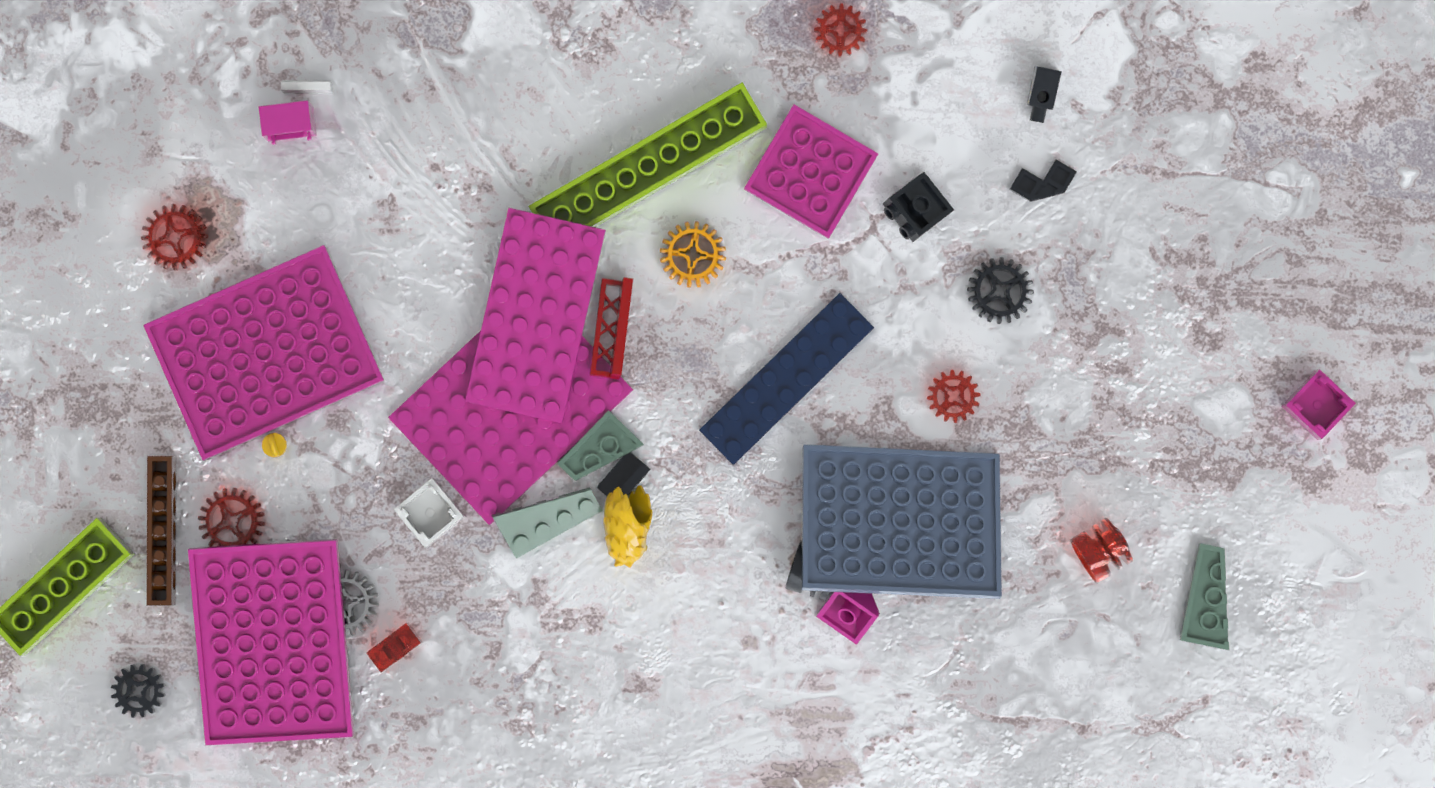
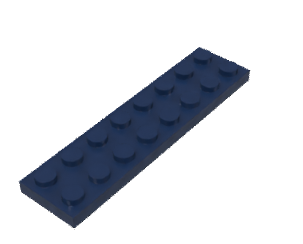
M839 293L699 431L734 465L863 340L874 327Z

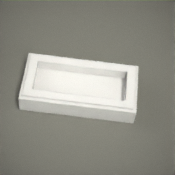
M282 80L281 91L283 93H333V84L330 81Z

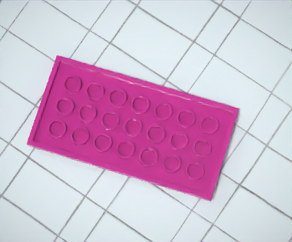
M508 208L466 402L553 422H563L606 232L605 229Z

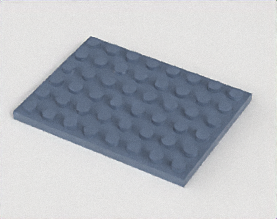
M804 444L802 447V590L1000 599L1002 596L1000 454Z

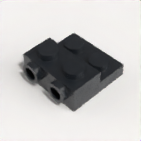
M925 172L921 173L883 203L885 215L890 220L895 219L900 226L899 232L902 237L907 240L910 239L912 242L916 241L954 211L953 207Z

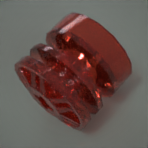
M1108 518L1100 521L1104 532L1098 525L1092 526L1095 538L1092 539L1083 531L1070 539V543L1080 562L1096 584L1111 575L1108 566L1110 562L1118 570L1123 568L1119 557L1127 565L1133 562L1128 543L1119 529Z

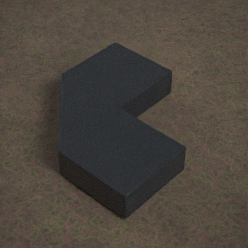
M1057 159L1044 180L1022 168L1009 190L1029 202L1064 194L1077 171Z

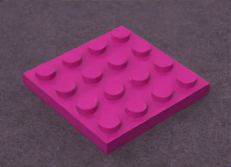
M793 104L744 190L829 239L876 160L878 153Z

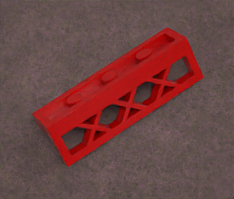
M623 277L622 281L601 279L590 376L619 379L622 375L633 286L632 278ZM606 285L620 287L619 297L612 302L605 294ZM604 300L608 303V305L605 306V307H604ZM616 302H618V309L614 306ZM611 307L617 317L616 321L608 326L602 315L604 311ZM601 324L605 327V329L602 330V331H601ZM613 326H615V333L611 329ZM608 331L613 337L614 342L612 346L605 350L599 340L600 336ZM598 348L602 351L600 355H598ZM610 350H612V357L608 353ZM604 355L611 363L610 372L596 370L597 360Z

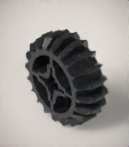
M1003 257L999 258V265H996L995 260L992 258L989 260V268L983 262L980 264L983 272L978 269L973 271L978 279L970 277L968 280L970 283L975 284V287L967 288V292H974L975 296H970L968 301H977L972 310L975 311L980 307L982 309L978 315L980 318L985 313H988L987 322L989 323L993 320L994 316L997 317V324L1002 323V317L1004 316L1006 322L1011 323V314L1016 319L1020 318L1018 309L1024 313L1027 312L1028 309L1022 305L1023 302L1026 304L1032 303V300L1027 298L1026 295L1034 294V290L1026 289V286L1033 284V281H1024L1023 278L1029 275L1028 271L1020 274L1018 271L1022 268V265L1018 264L1015 269L1012 268L1014 263L1012 259L1008 261L1006 266L1004 265ZM1004 271L1011 274L1014 278L1003 282L993 272ZM986 276L989 280L991 291L982 298L980 287L982 280ZM1011 284L1004 291L1005 297L995 295L990 298L997 290L995 285H1000V287L1003 285L1005 287ZM1019 284L1020 297L1017 304L1014 305L1010 297V290ZM999 300L1004 306L1006 305L1008 310L997 311L987 306V304L991 301Z

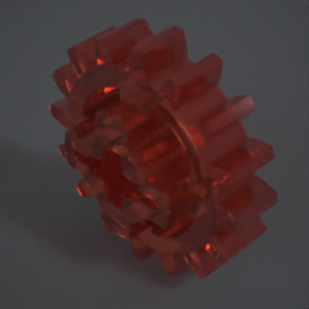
M840 3L839 9H835L833 5H830V12L828 13L823 10L821 14L824 18L816 19V23L820 27H815L814 32L820 33V35L815 38V41L823 42L821 50L829 48V56L834 51L838 53V58L842 57L843 52L851 56L852 48L856 51L860 50L858 42L865 43L866 39L861 34H867L868 29L862 28L866 20H859L861 12L858 11L854 14L852 12L853 6L851 5L847 10L844 9L843 3ZM837 15L835 22L825 25L831 17ZM846 16H848L849 18H851V19L854 21V23L856 24V26H855V25H851V24L846 20ZM838 25H842L843 30H847L843 36H838V32L834 31L838 29ZM826 36H831L836 42V46L831 44ZM856 36L852 43L845 46V41L849 37Z
M950 370L949 376L941 372V380L937 378L932 380L935 387H928V390L933 392L932 395L926 397L927 400L933 401L929 409H937L936 418L941 414L944 415L943 422H947L949 417L952 418L953 423H957L958 417L965 421L967 420L966 413L971 415L975 413L972 406H979L975 398L981 396V393L974 392L978 384L971 385V375L966 379L963 378L964 371H960L958 376L955 375L954 370ZM949 380L960 381L957 386H949L945 382ZM967 388L970 393L969 403L964 399V391ZM938 390L943 394V402L940 405L937 400ZM947 391H950L952 393L954 391H958L959 394L957 398L960 402H957L955 400L953 402H949L948 399L950 395ZM950 407H958L962 410L958 413L947 412Z

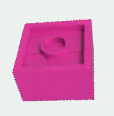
M308 100L258 106L262 136L268 142H272V145H276L278 140L307 137V140L311 141V136H317L314 108Z
M1319 369L1314 371L1281 407L1316 440H1321L1356 403Z

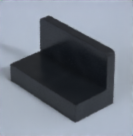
M630 452L619 460L599 483L597 488L604 495L608 496L610 492L613 493L617 487H620L623 495L627 494L628 496L651 469Z

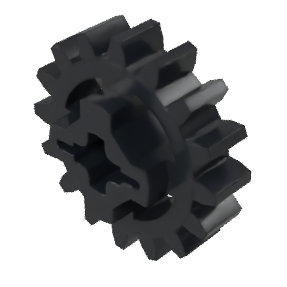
M133 664L130 665V672L123 668L121 669L123 676L116 675L114 677L118 684L111 685V688L116 690V693L111 695V698L118 699L115 707H124L122 714L131 711V718H135L139 712L143 718L146 717V710L153 714L155 713L153 706L160 707L162 705L158 699L159 697H165L166 694L160 692V688L166 685L164 683L159 684L158 680L162 676L161 674L154 676L155 669L153 667L146 671L145 664H141L139 670H137L136 665ZM141 674L146 676L148 679L141 681L138 680L137 677H135L134 675ZM125 683L127 685L126 694L123 695L122 689ZM134 686H145L141 691L142 696H131L136 690ZM154 686V696L151 699L149 696L150 689ZM136 701L143 707H133L128 703Z

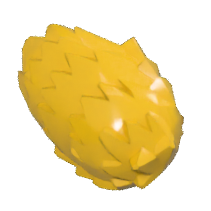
M638 485L636 490L631 492L629 498L627 494L623 495L620 487H617L613 493L610 492L605 501L603 518L606 535L605 543L608 554L616 560L615 567L626 565L631 568L634 562L639 560L644 552L647 551L646 539L650 530L653 512L649 494L645 493L641 485Z

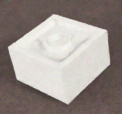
M431 478L394 509L425 548L432 545L465 517L434 478Z

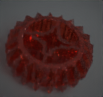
M176 204L171 205V212L164 205L162 206V215L157 210H154L153 214L157 218L153 220L147 217L146 219L147 222L151 223L150 228L147 226L142 227V230L149 232L148 235L141 236V240L149 241L148 244L143 246V250L152 249L147 257L152 259L157 256L154 264L158 266L164 261L163 269L168 270L171 263L174 271H178L179 263H181L183 269H187V260L195 265L197 262L193 256L196 254L200 258L203 257V254L198 251L199 247L207 249V245L201 243V239L206 240L209 238L207 234H201V231L206 230L207 226L205 224L198 226L203 218L197 216L193 219L196 212L193 209L189 210L186 214L187 207L185 205L180 207L179 212ZM172 218L185 219L192 227L178 229ZM163 222H166L165 234L156 240L158 228ZM173 230L180 235V239L177 238L179 240L177 245L172 240H169ZM194 235L191 248L184 253V242ZM172 246L177 257L163 255L158 247Z
M224 488L222 490L223 497L218 492L213 493L216 499L215 502L210 498L206 499L210 507L201 506L200 510L207 512L206 516H198V520L206 521V525H200L199 530L207 529L208 532L202 538H212L208 546L213 547L216 543H219L218 546L247 545L249 540L253 544L258 543V540L253 536L254 534L262 536L263 532L257 530V527L265 526L266 523L258 521V517L265 516V512H256L262 505L261 503L251 504L256 498L254 495L245 499L247 496L246 490H243L240 496H238V488H233L231 495H229L228 489ZM236 500L247 508L235 513L227 506L226 501ZM220 507L222 520L213 527V515L216 509ZM229 515L231 517L240 516L237 518L238 522H235L237 523L236 528L233 525L224 526L227 524L226 520H228L227 517ZM251 515V527L248 533L244 535L242 522ZM229 529L237 536L238 541H225L217 534Z

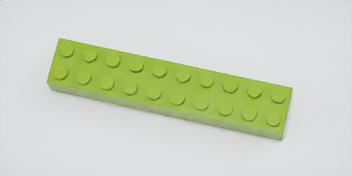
M743 82L528 207L535 214L597 227L767 128V123Z

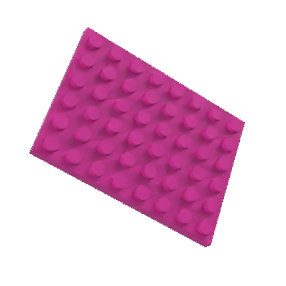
M325 245L143 325L203 461L385 381Z
M481 331L388 418L473 509L491 525L494 522L493 514L504 513L571 450L608 410L611 412L633 391L622 377L612 379L590 376L593 346L583 336L562 423L465 401ZM601 357L597 360L596 370L610 372V365Z
M338 539L189 548L188 558L205 745L353 737L354 728Z

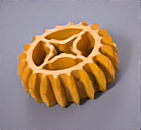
M695 221L694 229H690L689 222H685L686 230L683 231L680 225H676L678 234L675 235L672 231H669L668 235L672 240L663 239L662 243L668 246V249L660 248V253L667 254V257L660 258V262L669 263L663 270L668 272L672 269L673 272L669 278L673 280L678 275V285H681L683 280L686 279L687 288H691L692 281L696 280V286L699 288L701 287L700 279L703 278L708 285L710 284L708 275L711 274L716 279L718 274L714 269L722 271L724 268L721 264H718V261H726V256L719 255V252L726 251V247H717V244L721 243L723 239L718 237L714 240L713 237L717 231L713 229L708 234V224H705L703 229L700 230L698 229V221ZM692 235L688 247L674 248L681 238ZM699 236L705 238L711 244L714 253H708L699 248ZM695 242L696 253L702 256L696 258L693 261V266L690 267V257L683 253L690 252ZM672 256H678V258H683L687 261V274L676 267ZM712 261L709 268L704 272L694 274L698 262Z

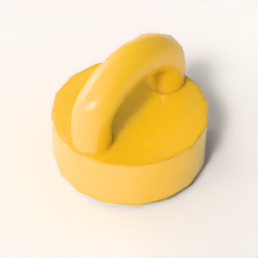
M270 433L263 439L262 449L270 457H280L286 452L287 441L281 434Z

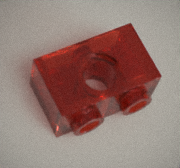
M408 622L366 653L382 673L422 644L423 641Z

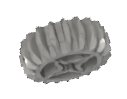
M345 570L344 577L341 576L342 598L347 596V599L350 600L357 599L356 602L348 605V610H344V618H346L347 622L345 624V633L347 634V629H349L350 634L354 636L356 635L355 627H358L363 632L365 631L363 622L367 625L372 624V621L367 618L368 615L377 616L375 611H371V607H379V603H372L371 598L378 597V593H369V590L375 586L374 584H369L367 587L364 585L368 580L366 576L358 581L359 572H355L353 577L350 578V570ZM344 582L356 585L363 595L351 596L347 588H345ZM365 602L363 614L354 622V607L359 603Z

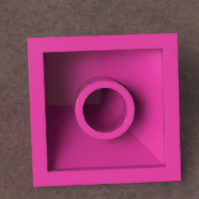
M833 592L816 617L857 645L880 613L872 593Z

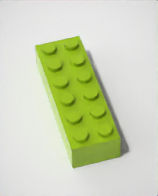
M96 518L0 607V635L19 656L27 655L131 559L135 553L102 518Z

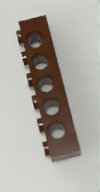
M147 456L146 606L176 605V457Z

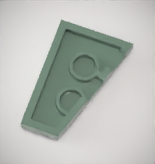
M608 410L557 464L574 481H577L640 448L644 444Z

